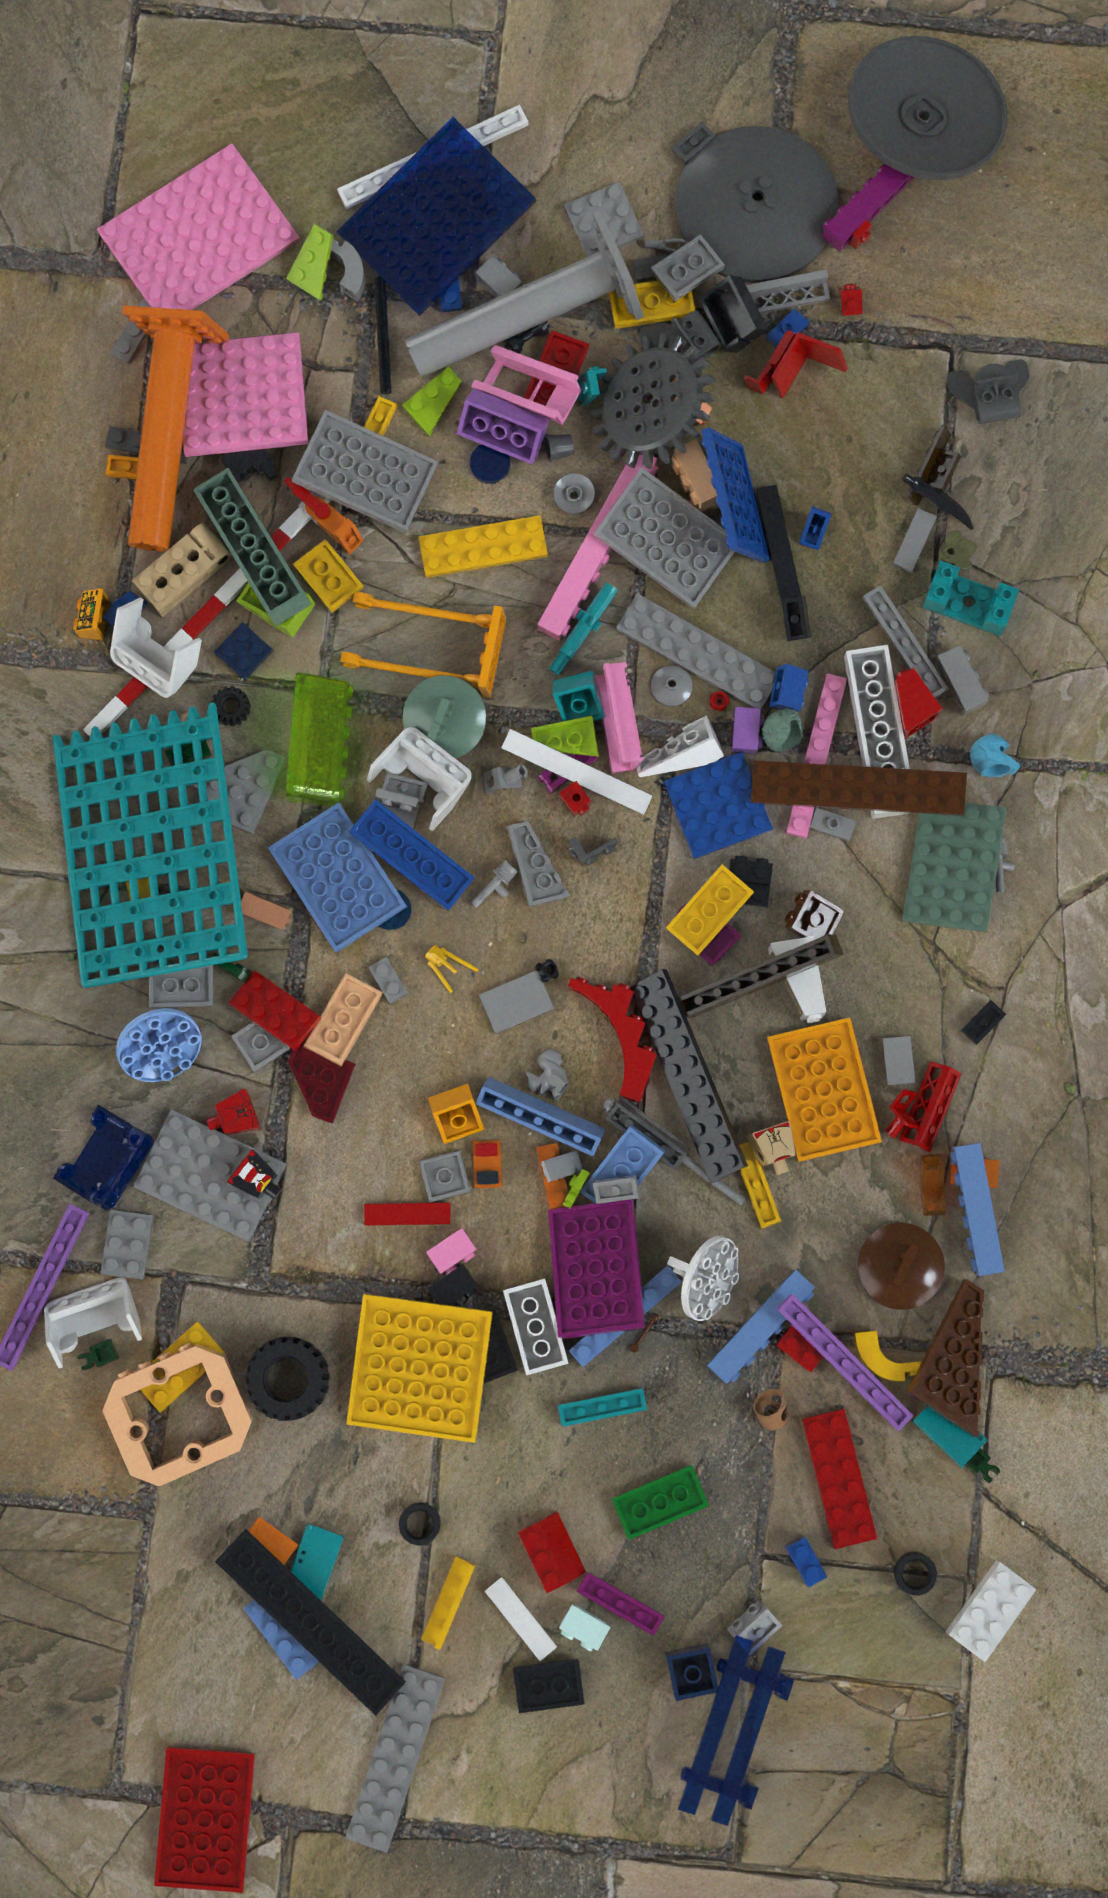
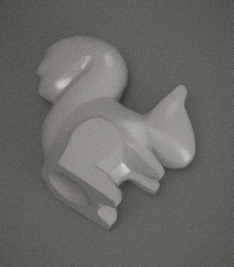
M544 1050L538 1057V1064L544 1070L540 1077L530 1072L526 1073L531 1092H537L541 1088L540 1094L544 1096L547 1091H551L556 1101L559 1100L569 1084L566 1072L560 1066L563 1061L557 1050Z

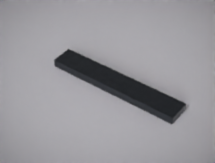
M777 485L757 488L756 494L780 602L782 599L799 597L801 592Z

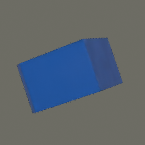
M812 506L799 544L819 550L832 513Z

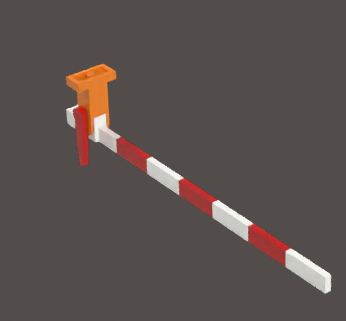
M289 477L284 479L285 485L302 502L298 505L299 508L271 536L279 551L310 520L340 544L349 555L364 541L355 524L328 504L331 499L313 491L310 493L304 487L292 482ZM241 568L170 639L164 648L175 655L177 648L193 641L246 587L248 580ZM134 677L83 731L90 736L93 726H96L101 734H103L148 686Z

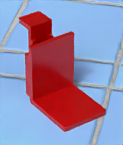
M788 330L785 332L759 378L755 379L745 375L744 381L748 389L760 394H764L769 384L774 382L779 396L784 398L807 358L846 372L848 368L840 348L797 332L795 334V332Z

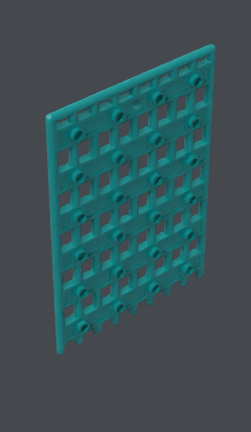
M214 702L209 703L207 714L204 718L200 717L196 707L191 706L188 711L187 720L181 722L176 711L171 710L167 725L162 726L157 716L152 714L146 730H142L137 719L132 718L128 733L123 734L118 724L113 722L107 738H103L99 728L93 726L90 739L87 742L83 741L79 731L74 730L70 745L68 746L64 745L59 735H54L53 747L81 986L83 988H91L246 959L248 951L216 704ZM212 739L214 758L203 760L201 741ZM192 743L194 762L183 764L181 745ZM173 747L175 766L164 768L161 749ZM153 751L155 770L144 772L142 753ZM134 755L136 773L125 775L123 757ZM114 759L116 777L105 779L103 761ZM95 763L97 781L86 783L84 765ZM76 767L78 785L67 787L65 769ZM217 780L220 799L208 801L206 782ZM197 784L200 803L188 805L186 786ZM178 788L180 807L169 809L167 790ZM158 792L160 811L149 813L147 794ZM139 796L141 814L130 816L127 798ZM119 800L121 818L110 820L108 802ZM100 804L102 822L91 824L89 806ZM80 808L82 826L71 828L69 810ZM223 822L225 840L213 842L211 823ZM203 825L205 844L193 846L191 827ZM183 829L185 848L174 850L172 831ZM163 833L165 852L154 854L152 835ZM144 837L146 856L135 858L132 839ZM124 841L126 859L115 861L113 843ZM105 845L107 863L96 865L94 846ZM85 848L87 867L76 869L74 850ZM228 863L230 882L219 884L216 865ZM208 867L210 886L199 888L196 869ZM188 870L190 890L179 891L177 872ZM168 874L170 893L159 895L157 876ZM149 878L151 897L140 899L137 880ZM129 882L131 901L120 903L118 884ZM109 886L111 905L100 906L98 888ZM90 889L92 908L81 910L79 891ZM233 904L235 924L224 926L222 906ZM213 908L215 928L204 929L202 910ZM193 912L195 931L184 933L182 914ZM173 916L176 935L164 937L162 918ZM154 920L156 939L144 940L142 921ZM134 923L136 942L125 944L123 925ZM114 927L116 946L105 948L103 929ZM95 930L97 950L86 952L84 932ZM163 945L164 951L160 953L159 947ZM238 946L239 952L227 954V948ZM218 950L219 956L207 958V952ZM198 954L199 959L187 961L188 955ZM178 957L179 963L168 965L167 959ZM159 961V967L148 968L147 963ZM139 965V970L128 972V966ZM119 968L120 974L109 976L108 970ZM100 972L99 978L89 979L90 973Z

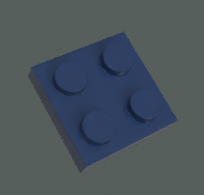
M242 622L214 653L246 681L268 658L273 649Z

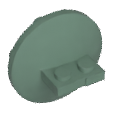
M441 675L422 681L411 691L404 705V729L409 727L418 729L454 758L461 757L470 752L479 743L486 728L487 715L482 697L471 684L455 676Z

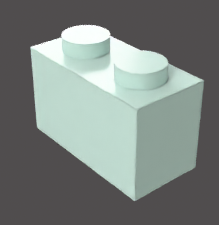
M574 1603L571 1604L559 1625L563 1636L570 1640H573L575 1637L581 1641L580 1645L589 1651L593 1649L598 1651L611 1628L610 1624Z

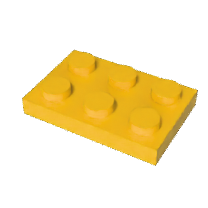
M326 539L293 563L294 568L331 613L354 597V592H360L364 589L362 583Z

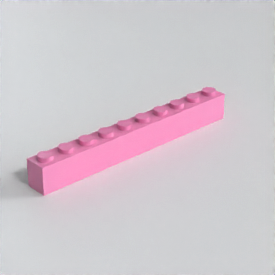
M639 455L635 469L625 465L537 624L539 631L558 641L561 640L562 636H567L571 628L569 623L572 618L576 619L581 610L579 605L582 600H587L591 592L589 587L592 583L595 584L600 576V572H598L602 565L605 566L610 558L608 553L611 548L594 536V532L641 467L655 477L659 469L657 466L658 458L653 456L652 469L642 465L643 455Z

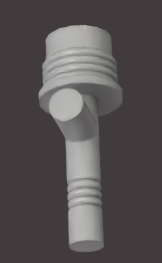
M1002 838L996 876L997 894L1005 893L1003 870L1013 871L1015 868L1014 863L1003 861V859L1009 857L1004 838Z
M507 860L500 864L497 869L493 870L497 876L471 902L476 908L494 890L502 898L509 894L501 883L504 882L508 885V882L514 878L518 871Z

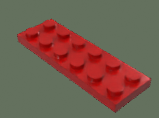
M845 1409L803 1418L802 1423L834 1549L877 1539Z

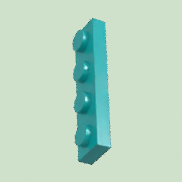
M643 1388L561 1404L558 1405L561 1426L565 1427L647 1410Z

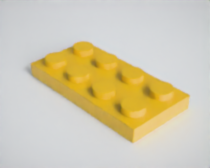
M659 281L634 284L644 318L639 320L635 319L634 314L629 315L622 297H618L615 291L609 293L615 329L670 321L673 318L682 319L695 311L692 291L675 302Z
M722 864L669 923L666 929L694 954L699 956L753 895L754 891Z
M197 1321L160 1354L162 1355L170 1351L172 1355L179 1352L178 1348L187 1343H191V1346L199 1344L225 1355L226 1352L200 1322ZM157 1357V1358H156L154 1361H152L151 1363H154V1362L158 1361L159 1358ZM201 1362L170 1376L168 1381L162 1385L151 1384L140 1390L161 1413L203 1376L206 1371ZM155 1368L154 1372L157 1377H165L166 1373L163 1368Z

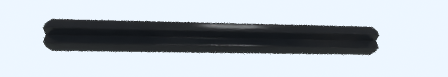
M377 276L374 278L379 378L381 394L386 395L392 392L386 280L383 276Z

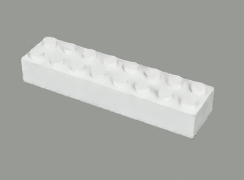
M888 645L846 651L844 662L863 767L910 769ZM871 811L872 819L910 814L904 812Z

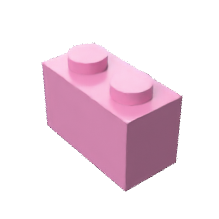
M461 1228L426 1253L440 1274L445 1272L448 1275L457 1269L456 1264L462 1260L466 1263L476 1256L474 1252L477 1249L463 1228Z

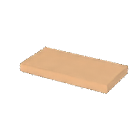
M345 973L321 1014V1020L313 1028L304 1047L342 1067L381 999L383 992Z

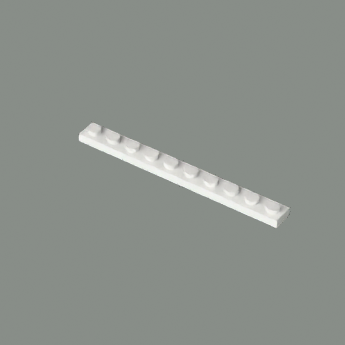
M515 106L337 189L345 208L349 209L529 125L521 106Z

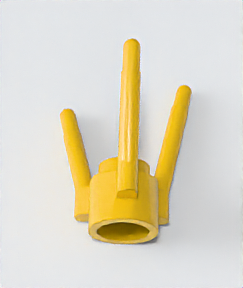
M434 945L425 955V958L429 960L427 965L434 970L449 993H452L453 990L437 968V966L440 967L443 964L453 973L457 972L446 961V956L475 972L479 971L477 967L448 952L444 947L440 949L437 945Z

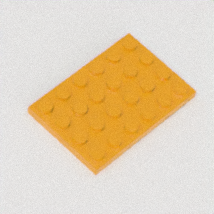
M850 1017L767 1037L787 1121L791 1125L798 1162L882 1142Z

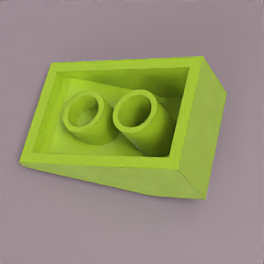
M249 582L236 600L237 603L292 638L315 606L311 596L305 592L311 605L276 626Z

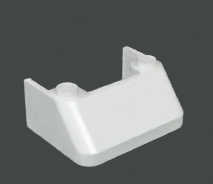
M140 597L117 608L110 655L118 666L162 697L168 698L178 691L197 667L202 639L197 638L177 648L175 655L151 639V625L141 617L144 599Z
M409 727L404 729L371 764L367 781L370 783L382 769L388 773L399 775L407 768L421 780L428 783L431 788L438 792L433 800L436 812L429 827V830L433 831L453 809L469 785L472 775L467 767L431 739L427 738L422 732L416 728Z
M115 1278L52 1300L44 1308L46 1344L58 1368L63 1367L62 1354L75 1349L78 1344V1337L117 1323L122 1331L133 1330L137 1340H142L140 1319L125 1278Z

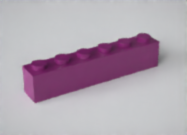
M883 164L877 171V175L874 178L870 177L865 182L864 188L860 192L857 190L851 196L850 202L847 205L843 204L838 209L837 215L833 219L831 217L827 219L823 225L822 237L840 252L851 241L852 234L865 220L870 223L915 177Z

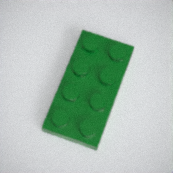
M693 1465L611 1498L628 1540L709 1506Z

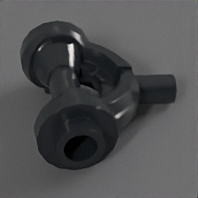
M548 321L530 328L521 336L515 335L504 340V348L521 354L525 342L534 336H546L549 333L548 328H550Z

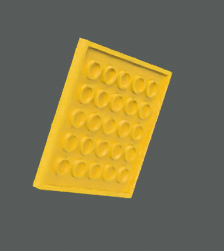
M364 1293L346 1424L475 1443L493 1311Z

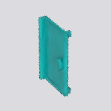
M928 1406L916 1419H913V1423L961 1468H964L965 1464L988 1440L981 1433L978 1437L971 1436Z
M307 1523L290 1571L322 1600L345 1536L344 1534L339 1535Z

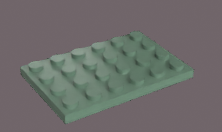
M965 803L964 816L919 813L902 918L903 922L988 933L1007 812L1006 807Z

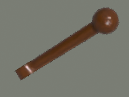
M657 1313L651 1314V1320L635 1344L630 1346L631 1352L635 1353L638 1351V1346L648 1330L659 1319Z

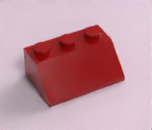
M558 1511L518 1531L519 1537L546 1594L586 1573Z

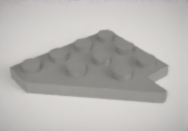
M266 749L224 766L231 825L254 835L286 762V757ZM217 780L206 782L208 801L220 799ZM197 784L190 785V787L198 790Z

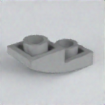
M577 1151L541 1162L543 1173L548 1182L578 1174L584 1169Z

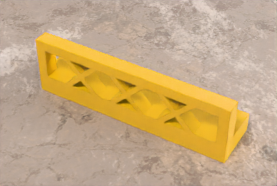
M458 1556L453 1561L421 1640L435 1645L434 1648L441 1650L476 1566V1564Z

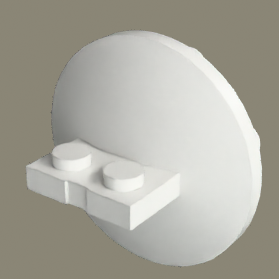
M715 1236L707 1240L697 1250L690 1264L671 1256L667 1263L674 1268V1273L684 1277L681 1291L682 1307L688 1317L697 1321L709 1320L723 1305L728 1304L733 1285L739 1279V1273H737L738 1248L732 1240L723 1236Z

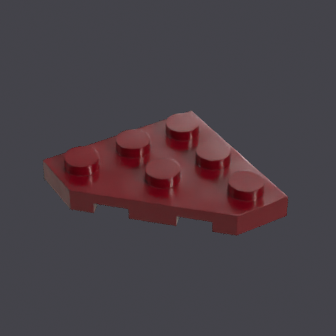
M301 1044L296 1051L292 1050L288 1063L312 1116L333 1124L356 1064L345 1060L341 1067Z

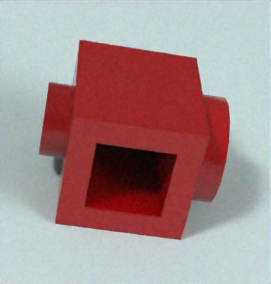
M577 781L559 793V797L574 817L578 814L582 816L590 810L591 800Z

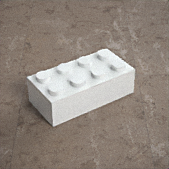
M542 1279L503 1290L526 1375L569 1364L562 1338H558L557 1319L546 1280Z
M996 1560L950 1624L946 1633L986 1662L1037 1589Z

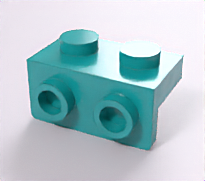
M599 366L590 367L577 380L581 388L577 398L580 406L588 405L600 394L598 381L607 373L606 368L600 369Z

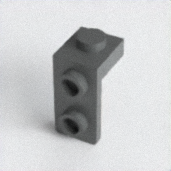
M574 837L569 840L570 847L567 850L573 859L577 858L581 866L584 864L589 866L598 860L597 857L601 854L608 855L615 851L618 841L614 838L586 854L578 839Z

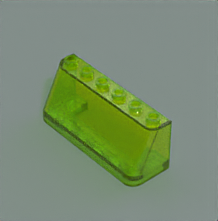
M296 673L286 779V796L290 803L333 806L340 803V800H344L345 788L342 787V779L346 780L347 769L343 767L344 759L348 758V747L345 746V740L349 739L350 726H347V718H351L352 706H348L349 698H353V685H350L349 681L308 673Z

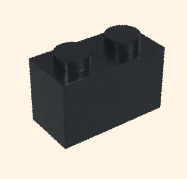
M806 596L782 599L787 641L810 638L811 631Z
M462 1264L427 1289L437 1304L457 1306L459 1305L457 1300L463 1296L468 1299L477 1292L475 1288L478 1285L465 1265Z

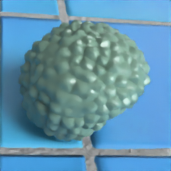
M785 708L775 711L767 717L762 728V735L765 743L771 750L775 752L787 751L795 747L798 742H801L803 726L801 725L802 721L798 712Z

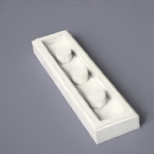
M500 1577L485 1590L489 1598L539 1661L557 1648V1645L503 1577Z

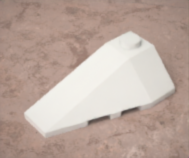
M707 715L682 728L684 732L676 738L673 736L668 738V743L661 749L655 748L643 757L644 760L636 768L639 777L704 766L724 757L721 745Z

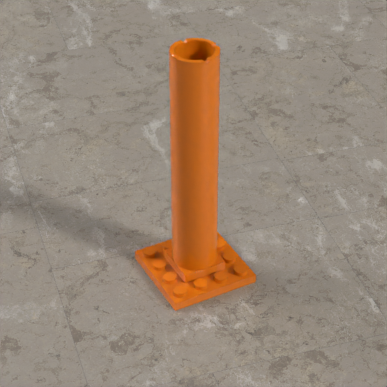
M123 305L122 314L153 339L128 545L141 550L166 552L170 548L195 343L209 341L211 344L220 345L221 342L229 341V334L204 311Z

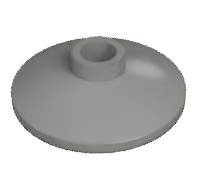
M577 473L567 474L557 481L553 493L554 500L557 506L564 512L570 514L582 513L594 501V486L584 475ZM576 493L578 497L572 499L570 495Z
M669 665L662 667L654 674L651 681V691L654 698L665 706L672 707L683 704L692 692V679L688 672L679 666ZM674 681L676 685L674 687H670L668 685V682Z

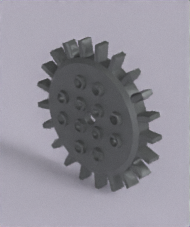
M664 333L660 335L657 348H653V341L647 336L643 337V351L639 353L630 344L626 345L630 358L623 363L621 360L612 357L611 361L617 368V371L612 377L605 374L601 378L603 382L608 384L606 391L600 392L596 397L597 400L603 401L602 408L589 411V415L595 419L603 418V423L591 430L598 437L605 433L609 434L599 444V447L607 452L613 445L618 444L610 456L618 463L626 451H629L625 464L635 469L639 455H643L642 465L648 469H652L653 454L659 453L660 460L668 464L670 463L669 448L674 446L684 454L687 450L681 440L687 433L697 439L701 436L692 427L696 419L709 421L711 418L700 409L703 402L715 401L716 397L711 393H703V387L714 383L715 378L710 374L701 377L699 375L702 370L710 365V362L702 357L692 364L691 362L701 350L692 344L682 355L681 353L687 341L680 336H677L672 349L668 348L670 338ZM649 395H653L650 403L646 404V398Z

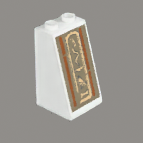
M814 937L773 942L768 948V953L773 958L813 941ZM816 966L782 980L801 1021L807 1020V1023L819 1022L826 1013L819 966Z

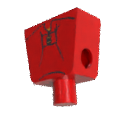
M242 1089L216 1104L215 1109L218 1115L206 1119L210 1131L222 1127L226 1135L261 1129L250 1095L246 1089Z

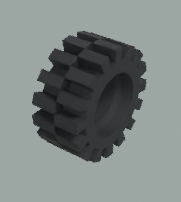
M225 686L223 687L224 690L221 691L219 689L217 691L218 694H214V700L211 701L217 706L218 721L226 726L228 724L235 726L237 723L240 725L242 724L241 721H246V716L250 714L249 709L251 705L249 699L240 688L236 689L234 686L228 688ZM228 699L238 701L239 708L235 713L230 714L224 711L223 705Z

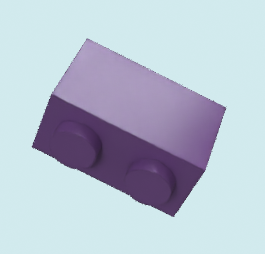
M735 707L731 753L757 754L758 748H762L763 736H759V728H763L764 715H760L761 709Z

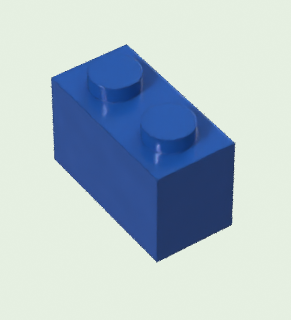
M789 664L777 667L769 707L777 710L788 708L797 712L801 711L804 705V692L808 685V671Z
M805 1536L785 1546L808 1588L827 1578Z

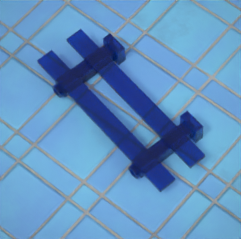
M738 1635L735 1636L728 1659L720 1658L717 1663V1671L723 1673L692 1767L684 1766L681 1771L680 1779L685 1781L686 1785L678 1806V1810L695 1815L704 1789L719 1793L711 1821L726 1826L729 1825L737 1800L743 1807L752 1810L759 1788L753 1782L747 1780L742 1785L772 1692L774 1691L778 1698L788 1701L795 1680L781 1672L778 1677L786 1652L770 1646L767 1648L760 1670L745 1666L753 1641ZM743 1680L755 1684L725 1778L709 1774L739 1682Z

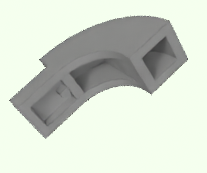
M333 239L330 257L341 263L345 268L344 277L339 283L341 292L358 302L365 286V275L361 258L349 242L345 240L341 246Z

